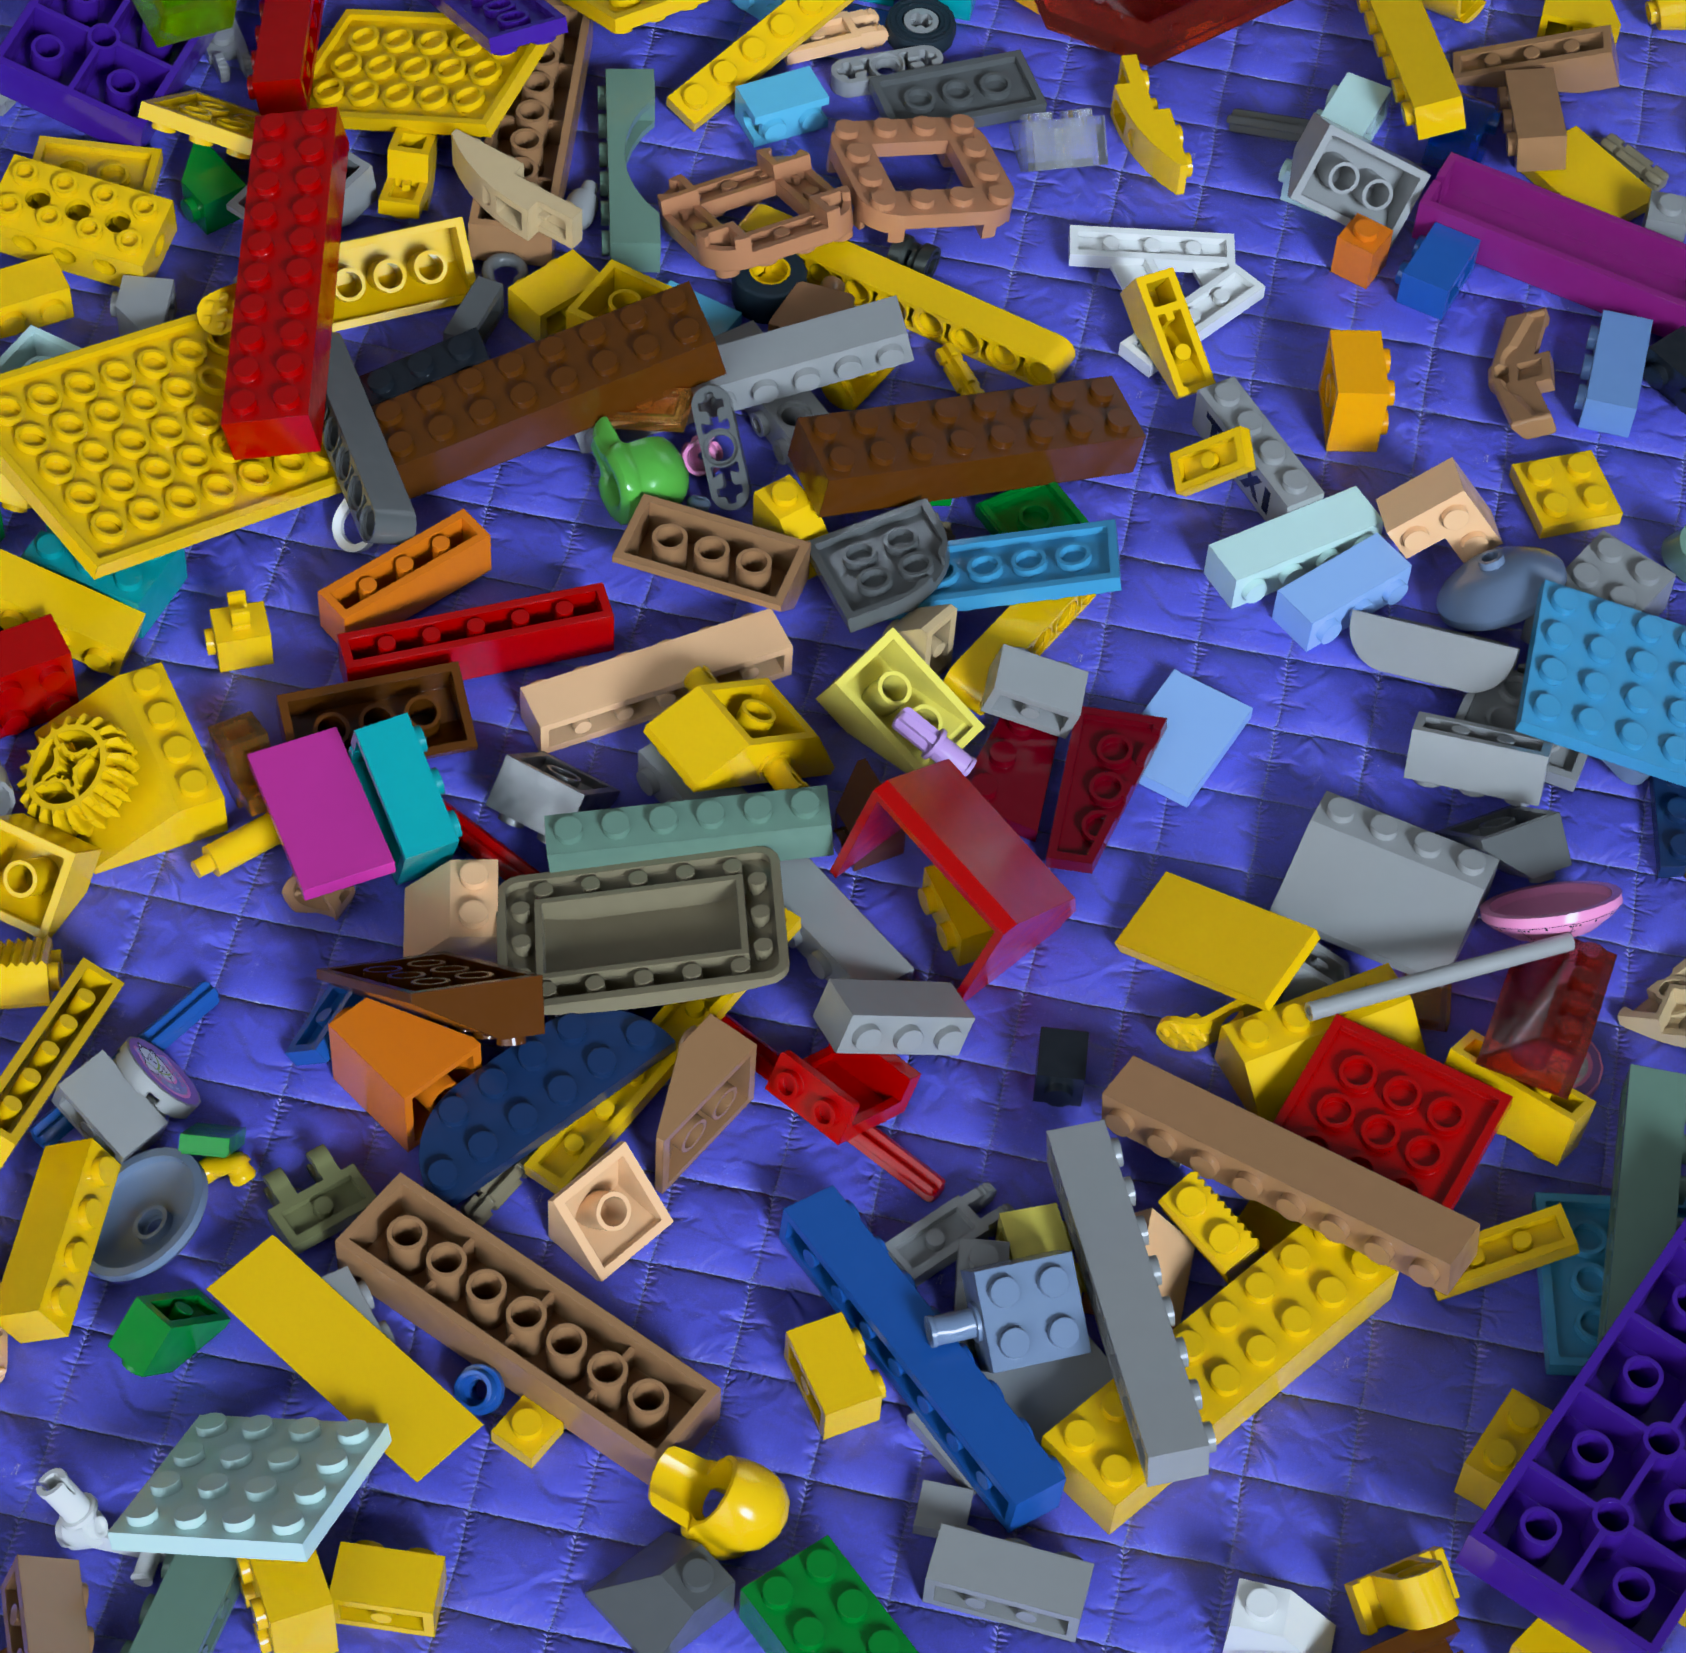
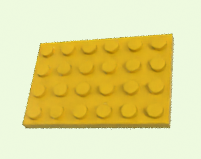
M346 9L317 51L309 110L313 108L338 107L344 129L395 132L396 127L425 134L451 135L455 129H458L473 137H492L550 43L541 45L529 43L518 46L517 51L512 54L498 56L490 54L443 13Z

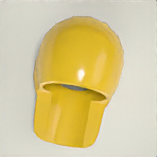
M672 1446L667 1448L657 1461L648 1487V1499L651 1505L661 1514L681 1525L680 1532L684 1538L701 1543L715 1559L720 1561L741 1558L747 1552L762 1549L779 1536L788 1520L790 1500L785 1484L776 1473L764 1465L744 1457L727 1455L718 1461L706 1460L690 1451ZM710 1490L725 1494L716 1509L705 1518L703 1515V1505Z

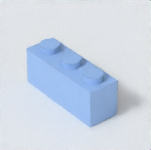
M1375 533L1278 589L1272 619L1307 652L1321 643H1330L1341 631L1350 627L1352 610L1366 611L1373 614V612L1387 604L1394 605L1399 602L1407 593V584L1412 565L1381 535Z

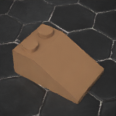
M712 1014L698 1027L693 1025L688 1028L678 1044L679 1050L656 1134L655 1190L661 1194L680 1177L754 1099L757 1044Z

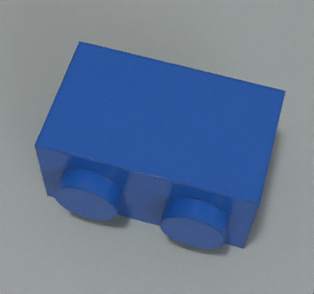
M1435 222L1427 236L1421 234L1418 237L1412 250L1410 262L1404 260L1397 271L1395 283L1400 286L1396 302L1442 320L1474 270L1481 240Z

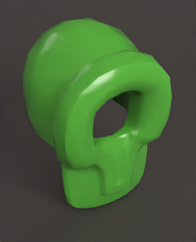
M607 416L601 417L596 422L592 433L591 450L601 473L598 489L605 508L615 521L621 525H628L643 494L678 504L683 502L689 489V473L681 454L674 444L666 438L659 436L645 437L624 443L619 439Z

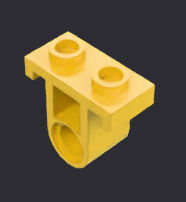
M1433 1546L1344 1584L1360 1633L1370 1636L1378 1632V1629L1387 1625L1408 1630L1427 1629L1443 1624L1459 1615L1455 1599L1459 1598L1460 1595L1443 1547Z

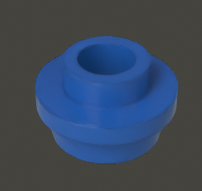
M473 1364L466 1367L458 1375L454 1386L456 1400L476 1416L494 1412L501 1405L505 1394L502 1376L495 1368L487 1364ZM480 1380L484 1381L487 1387L485 1398H481L476 1391L477 1383Z

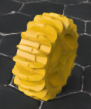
M83 713L79 718L67 715L63 726L51 722L50 734L47 736L37 735L40 742L35 750H26L30 756L29 763L19 767L23 775L26 776L16 784L23 793L19 801L28 810L27 814L39 820L38 822L53 826L74 837L78 834L90 837L94 827L107 828V819L110 816L120 817L118 808L123 802H132L127 793L130 788L139 785L133 776L141 768L134 758L138 751L133 743L130 742L127 733L118 726H115L107 718L94 717L93 715Z

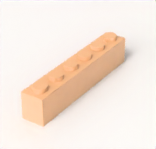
M772 609L747 613L725 623L706 626L684 636L665 639L643 649L624 652L614 658L589 666H580L573 671L548 679H539L529 685L520 687L521 718L538 751L551 753L653 720L690 692L684 686V679L697 666L701 668L703 665L707 666L719 683L768 678L770 681L789 676L792 673L793 645Z

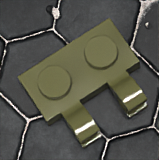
M324 1144L306 1153V1157L310 1161L306 1168L316 1182L311 1187L297 1193L280 1167L262 1176L263 1181L268 1186L263 1189V1192L273 1206L267 1210L268 1220L284 1244L295 1255L346 1229L377 1197L353 1163L340 1170Z

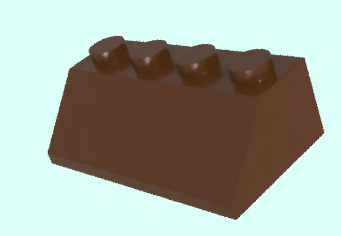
M458 661L276 695V714L283 743L337 727L348 753L354 730L408 712L412 725H420L425 735L428 751L424 752L426 759L478 749Z

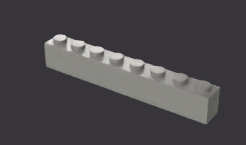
M897 295L718 345L717 347L727 374L609 421L622 442H628L695 423L691 402L694 394L704 386L714 385L727 391L731 396L734 411H738L915 361ZM713 393L708 394L707 402L701 404V410L709 412L712 418L718 416V408L724 407L723 400L715 399ZM594 427L575 434L582 454L592 452L591 444Z
M653 743L638 751L637 781L641 789L648 796L654 795L660 803L748 794L741 786L693 792L685 785L682 778L669 762L660 755ZM810 858L780 861L784 907L801 917V929L788 942V946L791 948L796 947L807 959L812 972L819 979H826L827 981L829 978L913 981V966Z
M1105 1120L1046 1131L1047 1164L1147 1487L1209 1475V1454L1217 1451L1214 1430L1210 1421L1202 1422L1199 1410L1203 1408L1200 1387L1196 1378L1188 1379L1185 1370L1186 1367H1189L1187 1347L1183 1337L1175 1338L1171 1327L1175 1326L1173 1304L1169 1295L1161 1296L1158 1287L1162 1285L1160 1264L1156 1255L1148 1256L1145 1247L1149 1245L1147 1224L1143 1215L1135 1216L1132 1207L1136 1206L1135 1188L1131 1177H1123L1120 1167L1124 1166L1120 1141L1118 1138L1110 1139Z

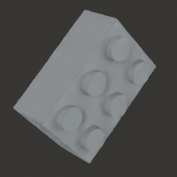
M1604 530L1565 568L1567 572L1565 586L1657 617L1666 609L1676 578L1675 573ZM1534 615L1525 620L1520 637L1527 644L1530 643Z

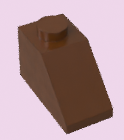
M866 758L857 761L836 808L834 830H832L833 847L837 854L840 853L872 791L881 785ZM900 829L852 865L853 871L903 854L906 835L904 830Z

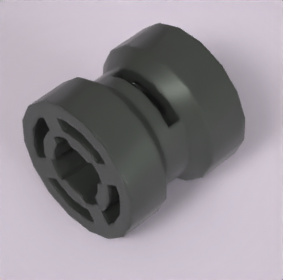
M905 233L903 242L891 244L887 258L932 278L939 264L941 248L930 243L923 245L917 243L914 236Z

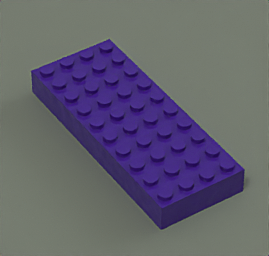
M30 0L0 45V94L105 143L146 147L156 130L151 127V121L138 117L141 101L180 93L237 0Z
M1686 1218L1479 1518L1455 1561L1592 1653H1659L1686 1611Z

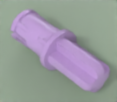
M903 708L894 718L892 723L893 729L921 750V757L923 759L930 758L935 763L950 759L965 777L974 768L977 762L975 757L970 756L947 737L948 731L945 729L938 730L912 708Z

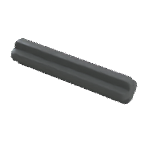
M1234 109L1232 114L1227 116L1226 122L1229 123V130L1233 133L1298 142L1310 119Z

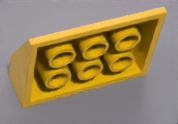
M162 662L116 676L34 732L35 739L39 745L40 742L37 735H49L51 722L63 726L67 715L79 718L83 713L94 717L107 718L115 726L124 730L130 738V742L133 743L138 751L134 758L141 768L133 776L139 785L130 788L127 793L132 802H123L118 808L120 817L110 816L107 819L106 829L94 827L90 837L78 834L79 839L102 849L94 874L228 831L224 795Z

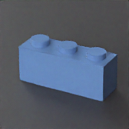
M1603 309L1599 326H1590L1585 349L1592 350L1593 353L1592 355L1585 354L1580 373V379L1587 380V384H1579L1574 403V409L1581 410L1579 428L1626 438L1629 437L1637 410L1653 320Z

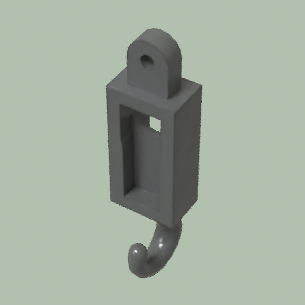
M503 252L495 253L485 260L481 270L482 277L478 276L443 331V341L477 327L484 344H486L504 314L503 283L496 282L494 271L500 267L516 269L518 274L513 279L515 283L518 279L529 275L528 266L521 257L513 253Z

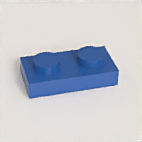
M329 984L285 1051L286 1056L296 1066L322 1064L330 1061L331 1050L328 1024L332 1022L341 1010L353 1007L365 998Z

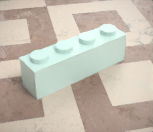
M1347 72L1339 86L1334 84L1331 87L1326 99L1325 109H1318L1316 113L1372 141L1386 119L1392 88ZM1287 158L1281 167L1278 181L1283 183L1280 200L1325 217V215L1287 196L1293 160Z
M1354 486L1209 544L1204 575L1230 609L1246 603H1255L1265 595L1277 591L1373 534L1378 533L1381 535L1384 526L1382 517L1357 486Z

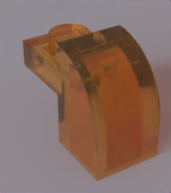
M251 711L209 726L208 730L217 764L236 806L239 809L245 807L252 817L261 813H267L268 810L250 769L247 757L249 753L271 747L267 731Z

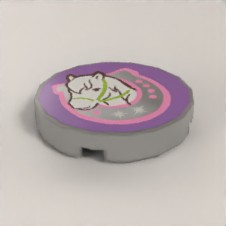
M130 1036L118 1048V1053L115 1056L116 1064L124 1078L137 1093L142 1094L144 1097L151 1093L158 1098L159 1101L155 1106L162 1113L173 1118L186 1119L201 1103L199 1092L191 1079L167 1054L152 1043L139 1037Z

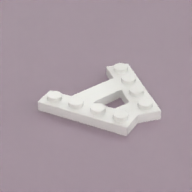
M1070 225L1068 265L1110 268L1122 291L1135 278L1171 267L1174 268L1175 272L1193 273L1200 288L1187 296L1185 300L1200 341L1264 298L1266 286L1235 263L1234 234ZM1135 333L1120 342L1118 355L1149 378L1158 371Z

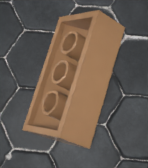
M643 494L612 555V562L783 612L795 608L809 578L811 542Z

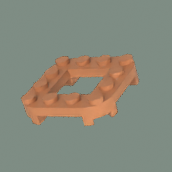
M956 114L951 118L917 116L906 119H890L882 117L876 120L862 121L841 119L835 123L826 162L827 173H837L843 186L847 185L850 189L851 202L854 206L853 221L855 227L861 230L866 225L877 231L888 233L887 242H903L906 229L975 226L981 239L994 237L997 227L1009 222L1015 192L987 138L979 129L974 127L975 122L968 115ZM936 154L943 167L954 168L963 187L956 186L952 189L933 190L917 188L912 191H895L878 157Z
M769 147L756 150L757 166L693 185L682 174L668 179L670 189L663 194H657L662 228L699 264L715 270L716 277L728 279L737 276L740 270L756 266H770L775 264L778 259L794 254H807L814 251L818 246L833 241L843 242L853 237L852 227L854 221L851 194L848 186L832 187L812 169L810 154L802 149L792 156H772V149ZM776 195L799 214L798 216L748 232H744L734 221L721 224L716 219L724 215L726 211L741 206H755L760 204L763 199Z

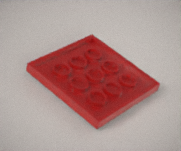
M1336 1014L1273 1123L1453 1210L1509 1111L1513 1096Z

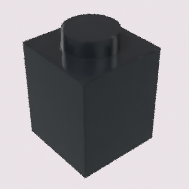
M1041 1027L1036 1057L1033 1101L1044 1102L1055 1107L1068 1105L1081 1107L1086 1077L1089 1032Z

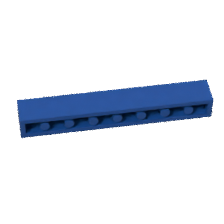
M831 1185L783 1208L779 1240L836 1313H843L850 1329L856 1327L859 1330L867 1353L916 1413L1008 1534L1059 1507L1066 1482L1064 1470L1060 1462L1053 1455H1048L1035 1439L1029 1423L1024 1418L1017 1417L1005 1402L1004 1395L998 1384L986 1378L975 1364L970 1349L964 1343L954 1342L939 1345L936 1348L930 1347L925 1332L924 1317L941 1313L934 1306L927 1304L917 1291L916 1284L911 1275L905 1270H900L889 1256L883 1240L878 1235H873L861 1221L855 1205L850 1200H845L834 1185Z

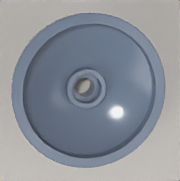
M1504 546L1490 549L1469 559L1447 578L1437 595L1436 607L1442 621L1458 630L1487 631L1503 628L1535 614L1539 588L1546 579L1565 586L1567 572L1560 557L1539 547Z
M155 1148L139 1153L121 1164L89 1268L92 1274L102 1280L111 1282L134 1280L151 1274L165 1266L190 1242L202 1221L208 1199L207 1176L202 1166L190 1154H181V1151H178L177 1148Z

